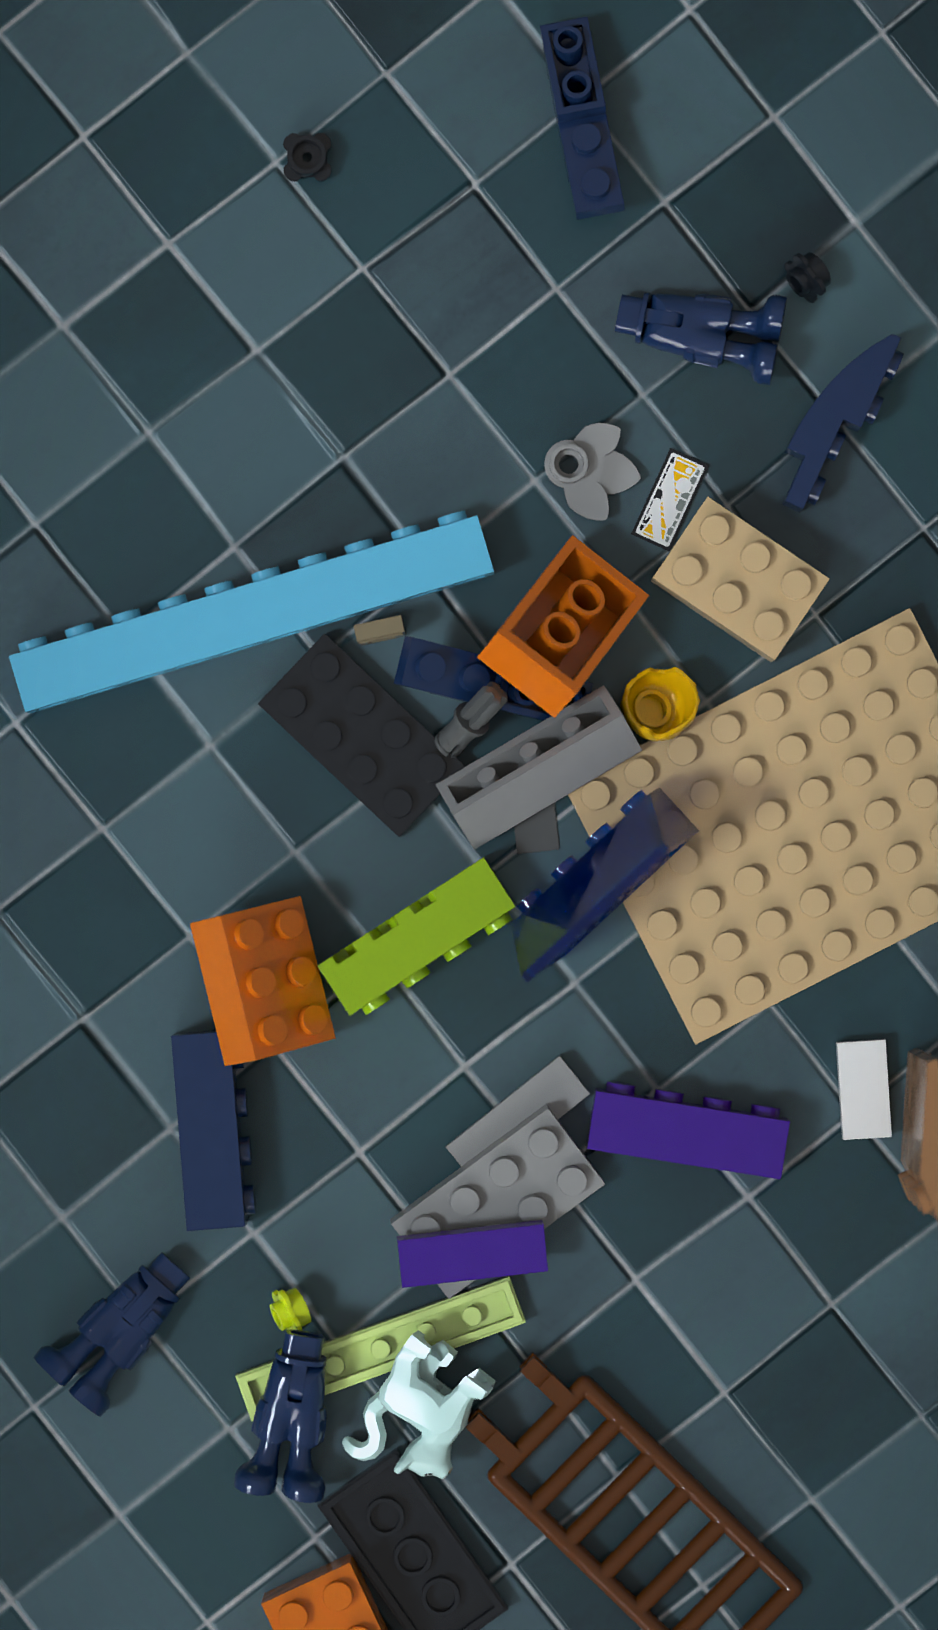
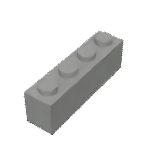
M603 685L562 709L555 718L551 716L437 783L436 787L475 850L641 752L642 749L623 714Z

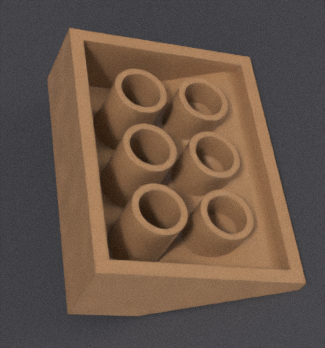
M915 1048L908 1051L901 1145V1162L905 1171L897 1175L908 1201H911L914 1206L916 1205L923 1215L929 1213L938 1221V1060L928 1053Z

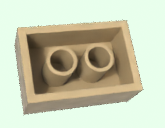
M707 497L651 582L769 662H773L829 581V578Z

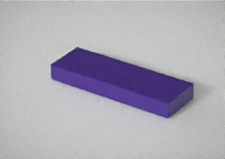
M542 1220L396 1236L402 1288L548 1271L544 1223Z

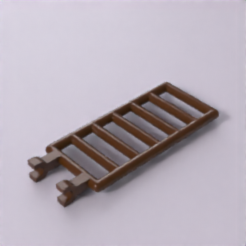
M532 1352L519 1365L521 1368L520 1372L553 1402L539 1419L513 1443L479 1407L469 1416L466 1428L499 1458L488 1470L487 1477L490 1483L642 1630H670L650 1609L723 1534L729 1537L745 1555L671 1630H698L758 1568L764 1571L780 1588L739 1630H766L802 1593L803 1583L592 1377L582 1375L568 1388ZM586 1399L606 1419L531 1495L511 1474ZM621 1433L641 1453L566 1529L546 1508ZM655 1466L676 1487L600 1562L580 1542ZM690 1500L710 1521L635 1596L615 1576Z

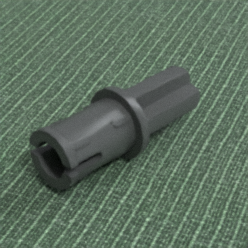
M489 682L469 702L460 703L454 710V718L435 736L437 749L445 756H448L451 752V758L459 757L473 739L483 736L488 731L489 721L507 702V692L501 690L498 683Z

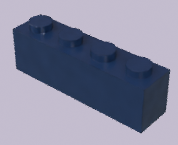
M216 1030L175 1033L171 1036L186 1229L187 1231L245 1227L248 1223V1214H256L254 1185H245L244 1166L252 1165L250 1136L241 1137L240 1117H248L246 1088H237L236 1069L244 1068V1063L224 1065Z

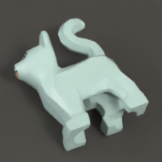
M418 1330L410 1336L397 1354L389 1377L366 1404L363 1417L368 1432V1439L365 1442H360L346 1436L342 1441L343 1447L355 1459L361 1461L375 1459L384 1450L387 1437L382 1414L390 1411L422 1432L419 1437L408 1445L404 1454L395 1465L394 1472L401 1474L406 1469H409L422 1477L435 1476L444 1479L453 1469L451 1463L452 1443L466 1427L474 1399L482 1400L486 1398L492 1391L496 1381L478 1368L470 1375L465 1376L451 1390L436 1378V1373L439 1367H448L456 1358L458 1351L444 1340L432 1346L429 1345L424 1338V1334Z

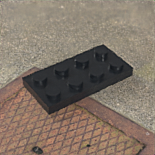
M325 633L258 703L260 707L398 837L440 795L436 784L466 767L457 758H451V752L448 756L443 755L435 745V737Z

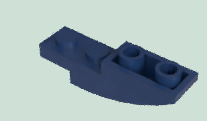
M588 16L540 25L554 111L576 219L625 211Z
M891 334L864 351L828 384L812 404L795 430L784 452L802 461L782 505L798 512L803 510L806 502L815 506L826 482L825 478L819 476L826 458L835 461L846 437V434L838 431L840 426L843 425L858 432L864 421L871 425L873 424L884 400L883 397L876 395L883 377L890 380L893 379L904 353L896 350L901 337Z
M405 636L394 684L462 702H469L483 686H486L489 682H496L500 685L501 690L507 692L508 696L507 702L499 711L540 721L551 717L540 706L478 659L479 654ZM585 681L564 708L591 693L593 683Z

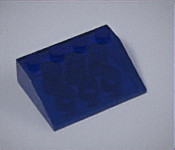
M661 788L654 790L648 795L642 789L620 808L625 815L620 822L613 828L607 822L603 824L585 841L591 848L578 861L573 855L568 857L551 873V876L556 880L552 886L544 893L537 887L516 906L522 914L511 923L520 974L527 983L562 960L699 832L697 827Z

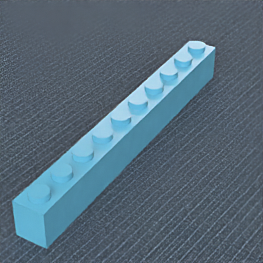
M465 510L438 518L440 527L421 532L419 524L408 526L391 532L393 541L374 546L372 538L344 546L346 555L328 560L325 552L311 555L298 560L300 569L281 574L279 566L268 568L251 574L253 583L234 588L232 580L204 588L206 597L188 602L186 594L158 602L160 611L141 616L140 610L137 608L111 616L113 625L95 630L92 622L64 630L66 639L48 644L46 636L18 644L20 652L9 655L24 710L27 713L41 711L494 575V569L478 516L467 518Z

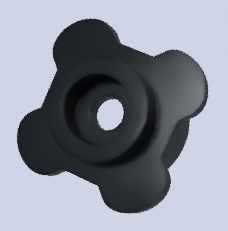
M292 133L284 139L283 146L287 151L288 163L283 171L288 180L297 182L301 178L314 177L317 181L322 182L330 177L332 169L327 163V151L331 148V140L326 134L317 133L315 136H299L296 133ZM310 153L312 155L311 161H304L303 155Z
M808 252L803 256L797 253L793 256L794 262L788 261L785 263L787 281L798 296L804 297L807 301L813 303L818 299L817 294L821 296L826 293V287L831 283L830 273L823 261L815 254Z

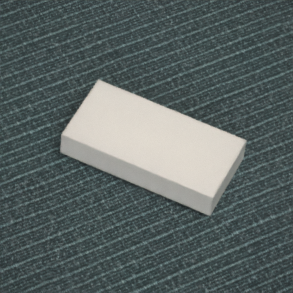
M886 1040L836 1042L842 1139L892 1137Z

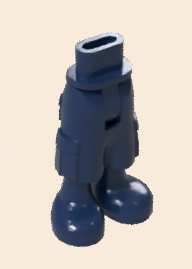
M645 292L643 298L622 294L615 332L634 335L635 343L641 344L643 342L647 346L660 351L683 356V359L691 363L718 368L719 365H722L723 360L739 364L751 372L752 379L756 383L770 385L778 344L768 342L756 344L727 340L725 334L728 331H734L779 343L787 297L772 295L759 310L739 311L733 310L734 303L731 302L732 298L708 295V293L695 294V297L665 293L652 294L651 299L650 292Z
M162 1252L148 1268L142 1265L138 1268L140 1271L129 1276L107 1298L103 1297L95 1302L77 1321L81 1334L69 1345L60 1349L43 1346L34 1356L36 1362L56 1382L65 1387L87 1357L97 1347H103L105 1353L69 1389V1392L75 1399L99 1417L110 1407V1399L106 1392L114 1374L119 1368L131 1371L148 1351L153 1342L151 1340L170 1314L175 1302L177 1303L180 1300L177 1293L190 1279L180 1267Z
M293 1329L285 1331L283 1348L277 1349L275 1352V1360L270 1369L264 1395L260 1397L256 1406L252 1432L260 1439L257 1451L252 1459L242 1464L235 1473L234 1486L241 1492L256 1496L271 1495L275 1492L278 1479L280 1446L284 1440H288L291 1442L281 1485L283 1494L289 1499L304 1503H316L324 1498L326 1489L324 1480L314 1470L311 1460L312 1448L324 1441L327 1419L326 1406L324 1405L327 1357L321 1354L324 1341L323 1335Z

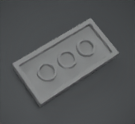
M546 1104L392 1217L390 1222L400 1236L542 1220L545 1229L604 1186L605 1182ZM474 1280L437 1285L447 1298L450 1299Z

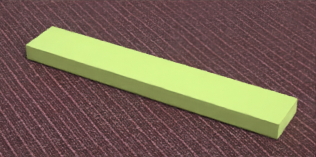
M505 1276L458 1293L450 1299L444 1298L323 1342L321 1354L327 1357L325 1366V1395L391 1372L397 1354L410 1336L418 1330L424 1334L425 1340L431 1346L444 1340L451 1347L457 1348L526 1323L510 1276ZM273 1361L235 1375L251 1421L254 1420L257 1403L260 1397L264 1395Z

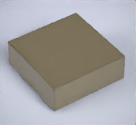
M401 615L353 625L357 643L361 646L404 637V634H406Z

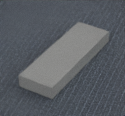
M558 1055L448 1143L446 1148L462 1167L547 1104L556 1118L559 1119L590 1093L561 1056Z

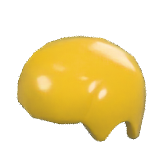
M650 667L638 673L635 678H632L627 683L620 706L629 727L640 737L652 741H666L677 737L691 725L696 717L700 699L696 683L683 670L677 667L670 669H654Z

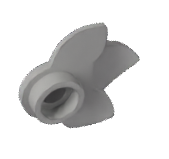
M607 423L588 425L582 429L574 440H563L554 444L547 452L544 462L545 472L549 480L556 486L564 488L568 506L575 513L594 521H605L608 519L609 501L607 495L626 491L641 479L640 473L631 460L623 454L614 451L619 442L621 429ZM572 456L577 460L578 468L574 473L566 474L561 471L559 461L563 457Z

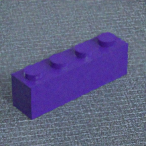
M607 1081L606 1090L595 1088L586 1144L587 1149L774 1179H781L790 1121L787 1118L779 1117L780 1108L751 1104L750 1112L731 1109V1100L703 1096L702 1105L683 1102L684 1093L664 1089H655L654 1097L635 1094V1085Z

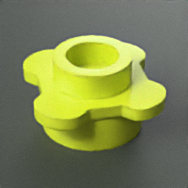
M296 1288L286 1292L283 1289L272 1292L274 1303L270 1304V1311L281 1331L286 1329L303 1331L302 1327L311 1323V1315L300 1292Z

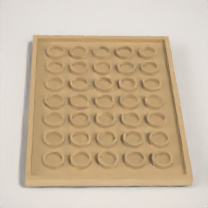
M909 608L696 716L691 725L677 737L666 741L649 740L641 744V752L568 794L696 1045L938 922V662Z

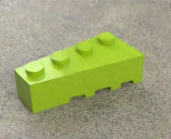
M483 857L319 964L318 968L349 1015H352L359 1009H362L365 1015H368L390 1000L386 992L400 982H403L405 987L409 988L429 975L431 972L426 965L441 955L449 962L472 947L467 938L482 928L490 935L512 921L513 919L508 911L516 907V905Z

